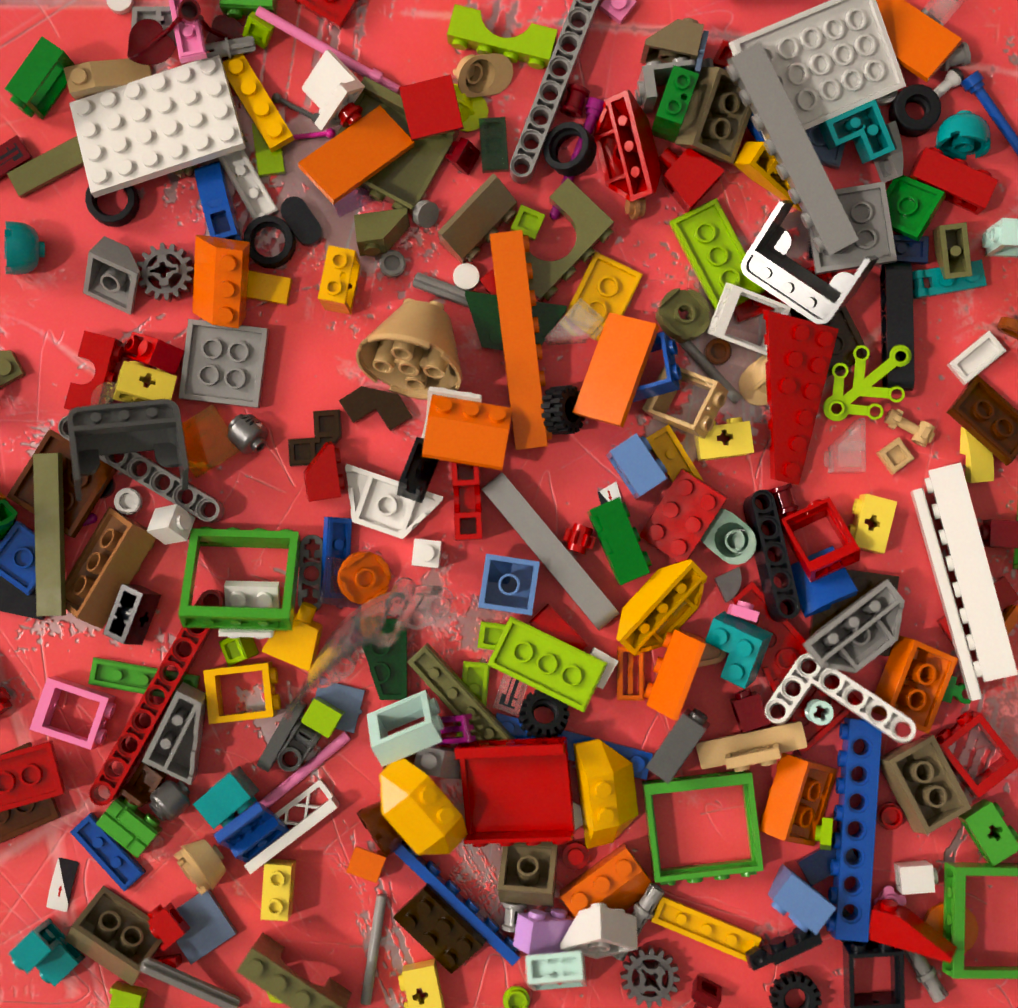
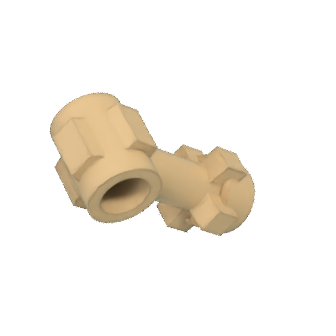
M891 408L884 419V422L888 424L887 427L894 430L898 426L913 434L911 441L919 446L926 447L928 443H931L935 436V433H933L935 426L925 421H921L917 425L902 417L904 411Z

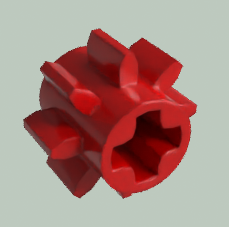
M574 523L572 529L566 528L563 541L568 542L566 549L585 555L587 549L593 550L597 539L591 536L593 529Z

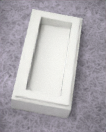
M989 330L949 362L947 366L959 381L965 385L1005 353L1006 349Z

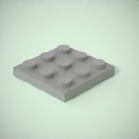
M885 181L835 189L859 240L830 256L824 255L823 252L819 253L816 250L812 241L815 236L811 228H809L815 275L859 268L866 257L874 255L879 258L875 265L896 262L897 256Z
M188 319L179 398L260 409L269 329L243 325L239 328L212 325L207 321Z

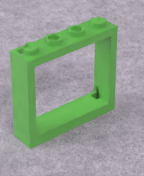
M211 527L192 528L178 613L182 627L292 631L301 543L299 532L290 529L267 531L262 528L254 530H240L234 527L227 529H213ZM200 546L289 549L282 609L192 606Z
M750 770L674 777L669 784L662 779L642 781L652 874L655 883L660 882V885L668 884L671 886L675 885L677 880L687 879V883L702 882L704 877L714 876V880H725L730 878V874L740 873L742 877H750V875L757 874V871H764L753 776ZM742 785L750 859L661 869L653 795Z
M944 862L943 936L957 947V951L951 963L942 961V972L953 979H1018V966H964L966 876H1018V863H999L993 866L989 863Z

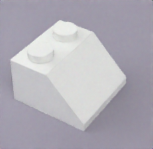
M604 903L591 904V908L579 911L562 939L560 949L568 952L581 951L583 956L594 959L637 950V918L634 915L625 913L624 909L607 908V904Z

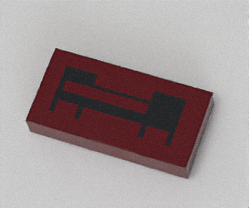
M18 135L0 145V180L8 176V172L33 160Z

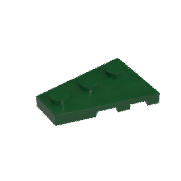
M353 619L357 632L361 635V645L365 652L379 699L402 700L408 697L407 619Z

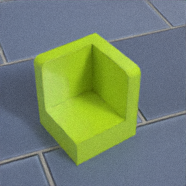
M317 696L311 702L301 722L329 738L332 736L345 712Z
M116 981L110 988L109 993L112 994L109 1008H143L148 989Z

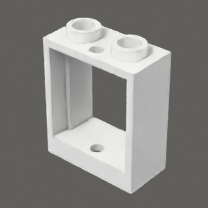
M726 283L707 333L767 356V345L764 344V338L761 346L725 333L738 299L741 295L775 308L774 312L788 316H791V307L734 284Z

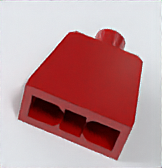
M667 148L659 157V162L668 169L661 181L686 213L696 206L719 181L725 171L691 148L686 149L680 157Z

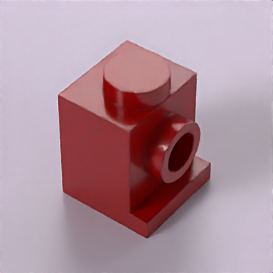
M171 902L164 908L159 904L147 914L150 918L148 923L150 924L149 929L156 939H161L164 942L160 946L163 951L191 928Z

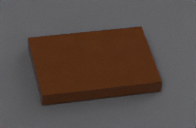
M978 375L975 376L947 410V413L1007 466L1018 455V411Z

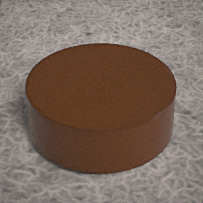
M721 338L711 340L704 349V356L715 366L725 364L732 354L730 344Z

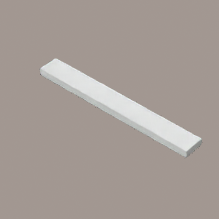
M924 489L912 490L910 492L958 658L968 699L971 701L982 699Z

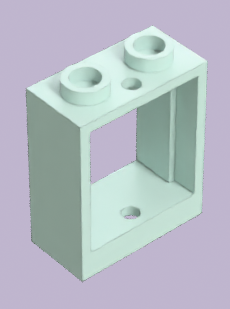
M1002 218L983 233L982 247L985 248V256L1018 258V219Z
M426 690L367 714L371 749L382 767L443 742L440 730H443L444 726L438 714L441 713L435 697L431 699ZM421 717L425 719V721L388 736V731Z
M581 951L525 956L527 985L533 991L587 986L585 958Z

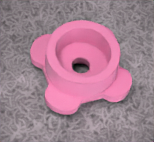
M890 885L883 887V890L874 900V905L878 899H890L902 906L906 904L905 896L898 895Z

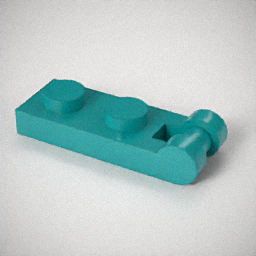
M982 260L971 261V277L944 280L940 267L913 271V299H922L987 286ZM924 279H929L930 288H925Z

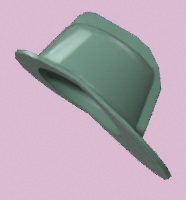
M721 508L701 539L705 546L723 561L733 565H740L751 559L757 545L756 536L752 529L734 513Z

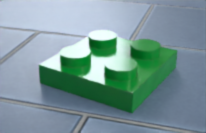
M905 175L893 179L886 190L892 231L919 242L946 197L945 192Z

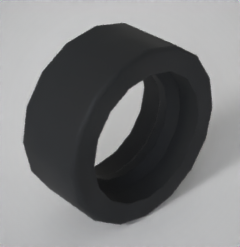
M565 122L556 126L548 134L544 142L543 154L546 162L559 174L567 177L577 176L585 172L592 165L596 156L597 145L594 137L581 124ZM572 136H580L583 140L580 153L573 160L561 163L558 160V150L561 144Z
M88 186L85 202L88 211L100 223L109 227H120L128 224L135 218L139 210L140 198L134 186L124 188L128 196V203L125 209L119 214L107 215L99 209L98 197H93Z
M264 215L258 217L247 226L244 232L243 241L250 242V258L257 265L264 268L274 269L285 265L295 252L296 240L292 229L283 219L276 216ZM266 227L279 229L285 237V246L282 252L274 257L260 255L254 245L257 233Z

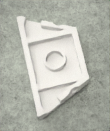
M346 463L345 471L347 474L352 522L404 539L444 499L443 496L429 491L426 492L423 503L397 495L399 481Z

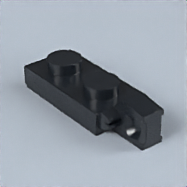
M796 927L790 934L772 938L768 944L761 947L754 946L746 951L745 955L748 966L755 971L770 963L774 965L780 964L821 945L822 939L820 933L815 934L810 929L805 933L799 927Z

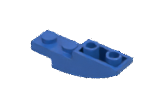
M220 161L194 169L210 236L243 241Z

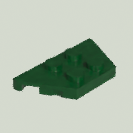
M465 291L481 346L483 348L503 350L497 295ZM537 301L536 306H531L532 316L538 317L539 333H535L536 344H543L565 313L567 306Z

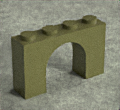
M569 178L549 197V203L555 206L574 227L576 242L573 249L567 256L556 261H543L533 256L530 252H525L526 263L532 264L533 279H528L529 290H535V297L539 302H542L544 298L547 301L550 300L559 290L556 286L563 279L567 282L576 273L577 270L574 267L581 260L585 263L595 253L593 247L599 241L602 243L606 242L614 233L612 230L614 221Z
M264 933L260 935L236 971L290 1008H346L352 992L331 978L328 979L324 986H319L300 977L281 959V953L285 947Z

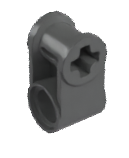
M302 718L299 719L291 731L287 742L277 757L279 767L287 772L300 768L322 736V734L301 722ZM288 751L297 754L298 762L295 766L288 765L284 760V756Z

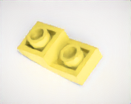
M961 427L960 453L966 455V482L994 481L993 454L965 428Z

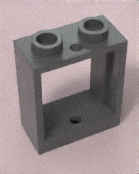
M688 708L676 722L646 768L669 784L710 726V723L706 721L708 717L696 708L693 711Z

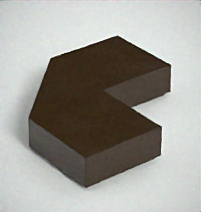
M361 386L339 400L353 423L358 422L377 410L388 429L392 431L412 418L399 395L391 392Z
M340 410L313 411L315 438L288 440L289 463L291 467L308 466L326 442L331 441L334 446L342 438Z

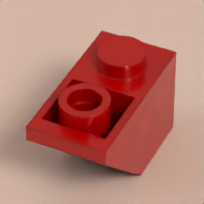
M132 332L125 343L123 356L175 375L184 350L160 339Z
M331 441L323 445L303 472L306 495L309 502L341 497L340 490L345 489L343 474H338L337 464L341 463L339 447L334 448V444Z

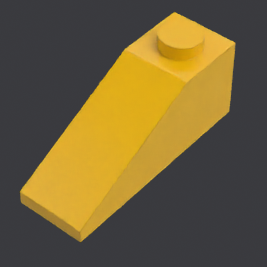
M747 141L733 164L748 178L781 200H791L788 194V190L791 188L786 179L783 181L776 170V166L779 164L775 156L768 154L763 142ZM799 204L792 206L798 211H802Z

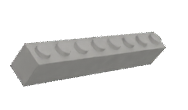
M761 41L726 60L729 65L726 67L729 77L733 82L737 81L741 89L739 91L741 101L745 107L750 106L754 114L751 117L753 125L758 132L762 130L766 138L763 142L770 156H775L779 164L776 166V170L783 181L786 179L791 188L788 190V194L795 205L799 204L803 212L800 218L807 229L811 228L815 236L812 241L816 250L819 253L823 252L824 255L830 256L858 241L859 239Z

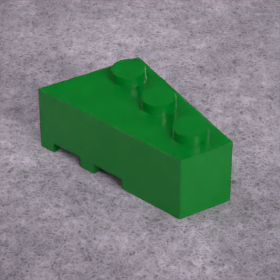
M620 497L590 509L587 514L618 585H623L650 573L648 567L652 566L647 552L641 551L638 543L641 541L636 527H632L628 519L630 513L625 502H621Z

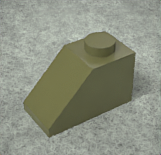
M407 208L354 215L356 241L360 256H376L388 252L410 227Z
M967 222L940 225L933 230L935 256L944 280L971 277L972 267Z

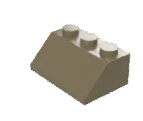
M721 67L701 68L675 144L685 149L691 148L700 155L733 164L752 110L750 106L745 107L739 96L741 89L737 81L733 82L727 70Z
M494 173L438 231L440 244L461 264L467 260L472 262L481 252L479 249L485 241L490 243V234L499 233L498 227L503 222L508 224L517 214L515 211L517 201Z
M934 735L899 746L880 757V769L913 832L929 834L971 809Z
M105 886L99 890L73 923L65 939L66 942L131 986H133L142 973L140 967L143 960L147 957L153 958L163 943L161 939H156L151 933L148 915Z

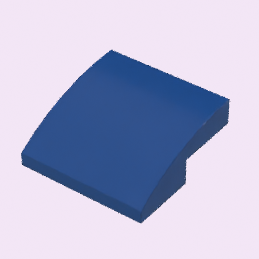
M833 546L808 556L809 561L814 560L835 549ZM799 561L791 565L800 609L805 618L830 609L831 604L856 596L858 590L845 567L810 583Z
M257 801L216 832L214 837L218 844L229 848L236 859L247 863L289 831V828L270 809Z

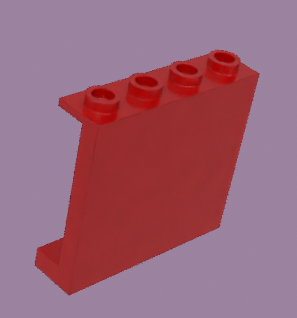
M567 737L476 740L458 743L454 751L455 759H460L466 830L468 833L463 840L464 844H472L473 847H484L488 843L511 846L515 843L525 842L526 845L534 846L542 842L563 845L572 841L575 834Z

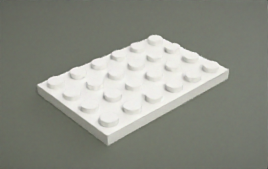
M830 0L729 42L732 54L735 56L761 41L804 130L906 87L876 0Z
M220 55L196 60L130 82L127 85L109 89L69 103L90 192L94 198L246 148Z

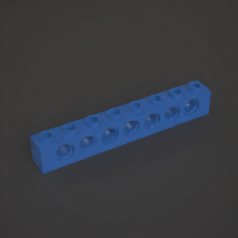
M844 717V723H841L839 728V738L843 740L842 750L838 751L837 764L841 767L840 777H837L835 785L836 793L839 794V803L834 807V820L837 821V832L832 834V847L837 850L836 859H831L830 874L834 876L833 887H829L828 900L836 909L826 921V928L836 940L868 942L882 732L863 719ZM862 739L864 749L861 753L856 754L853 749L854 742ZM860 766L863 771L862 777L854 781L851 776L852 770ZM854 794H859L861 802L857 807L852 808L849 802L850 798ZM857 821L859 824L858 832L849 835V824ZM850 849H856L857 859L853 862H847L846 853ZM854 876L855 885L851 889H845L844 881L846 878ZM847 904H853V913L848 917H844L842 915L843 907Z

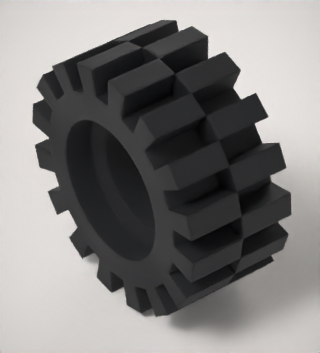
M572 385L555 386L545 391L546 395H543L542 398L545 404H541V409H544V413H541L542 418L546 419L543 423L545 426H548L547 430L554 435L575 434L579 432V428L583 426L581 421H585V417L574 414L573 409L580 391H577V387Z
M535 690L534 694L530 692L526 699L524 698L519 712V723H522V731L527 730L529 738L532 735L536 736L535 738L558 737V734H562L568 722L569 711L567 710L569 706L539 690ZM541 706L551 709L554 714L553 721L548 724L538 722L534 717V710Z
M788 971L786 976L782 973L779 975L781 979H775L773 981L774 987H770L771 996H769L772 1008H791L786 1005L785 997L788 991L795 988L805 993V1002L799 1008H818L819 1005H822V1000L819 997L821 994L810 977L804 976L801 972L797 971V974H794L793 971Z

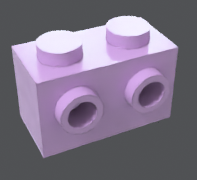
M553 908L551 912L531 909L529 913H518L513 946L527 955L568 952L560 949V943L575 918L567 915L566 910Z

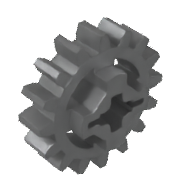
M160 243L159 250L150 246L151 254L148 255L143 252L142 256L145 258V261L137 262V265L142 268L139 278L143 279L138 283L141 288L147 287L145 293L149 296L154 294V298L157 301H160L164 296L166 301L171 302L172 295L181 299L180 292L182 290L185 292L190 291L186 286L187 283H194V280L189 276L194 273V268L188 266L193 260L190 257H185L186 252L183 249L177 252V247L174 244H171L169 249H167L164 243ZM170 256L177 258L181 265L172 264ZM165 268H168L171 272H167L166 277H163L161 273H164L166 271ZM150 280L159 281L161 289L153 286Z
M649 945L648 952H644L641 947H638L639 954L635 956L630 952L629 957L631 961H623L622 963L623 967L627 970L620 972L621 978L626 980L621 983L623 990L630 989L627 996L629 999L636 996L637 1005L646 1001L647 1007L651 1008L652 1002L656 1001L660 1007L662 1006V998L670 1001L669 992H677L678 990L673 982L680 981L679 975L674 974V972L679 970L677 964H670L673 960L670 954L663 957L664 950L662 948L655 953L652 945ZM652 959V960H655V961H654V962H645L644 960ZM636 969L638 972V977L634 980L635 982L633 983L632 973L633 970ZM667 970L668 978L666 984L664 985L662 982V976L666 973L665 971ZM644 971L650 975L654 974L657 984L649 978L646 979ZM646 991H655L656 993L648 994V993H645V992H646Z

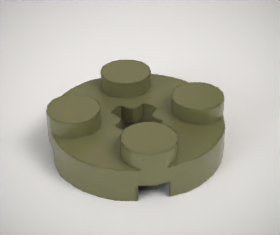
M678 288L671 290L664 296L659 303L655 317L662 330L668 336L679 343H685L697 339L708 328L710 324L708 313L710 308L706 299L697 291L691 289L686 291ZM678 310L681 312L686 310L689 313L687 315L689 320L682 319L679 316Z

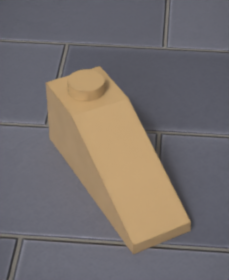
M130 59L89 61L64 68L69 93L75 100L124 86L130 82L152 75L150 65L138 64Z

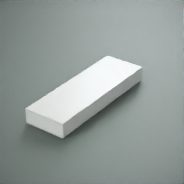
M244 149L218 157L253 220L264 215L273 216L279 212Z

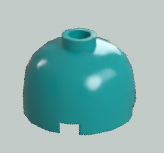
M959 111L957 114L945 119L939 127L935 148L941 150L945 156L951 159L966 160V155L975 154V158L982 157L991 149L989 125L982 117L971 111Z
M5 221V274L19 275L33 271L38 266L39 257L45 258V242L39 241L38 233L28 224Z

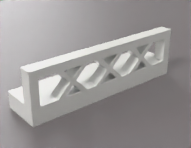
M319 779L275 813L278 817L285 813V818L282 821L286 825L295 826L244 865L250 874L338 808L340 805L339 801L322 779ZM320 787L328 800L322 805L310 804L311 793ZM307 796L306 803H299ZM293 806L305 807L304 819L300 822L288 820L289 810ZM309 808L315 809L308 815Z

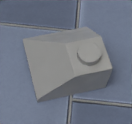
M104 236L88 253L83 293L131 315L134 310L140 270L129 247Z

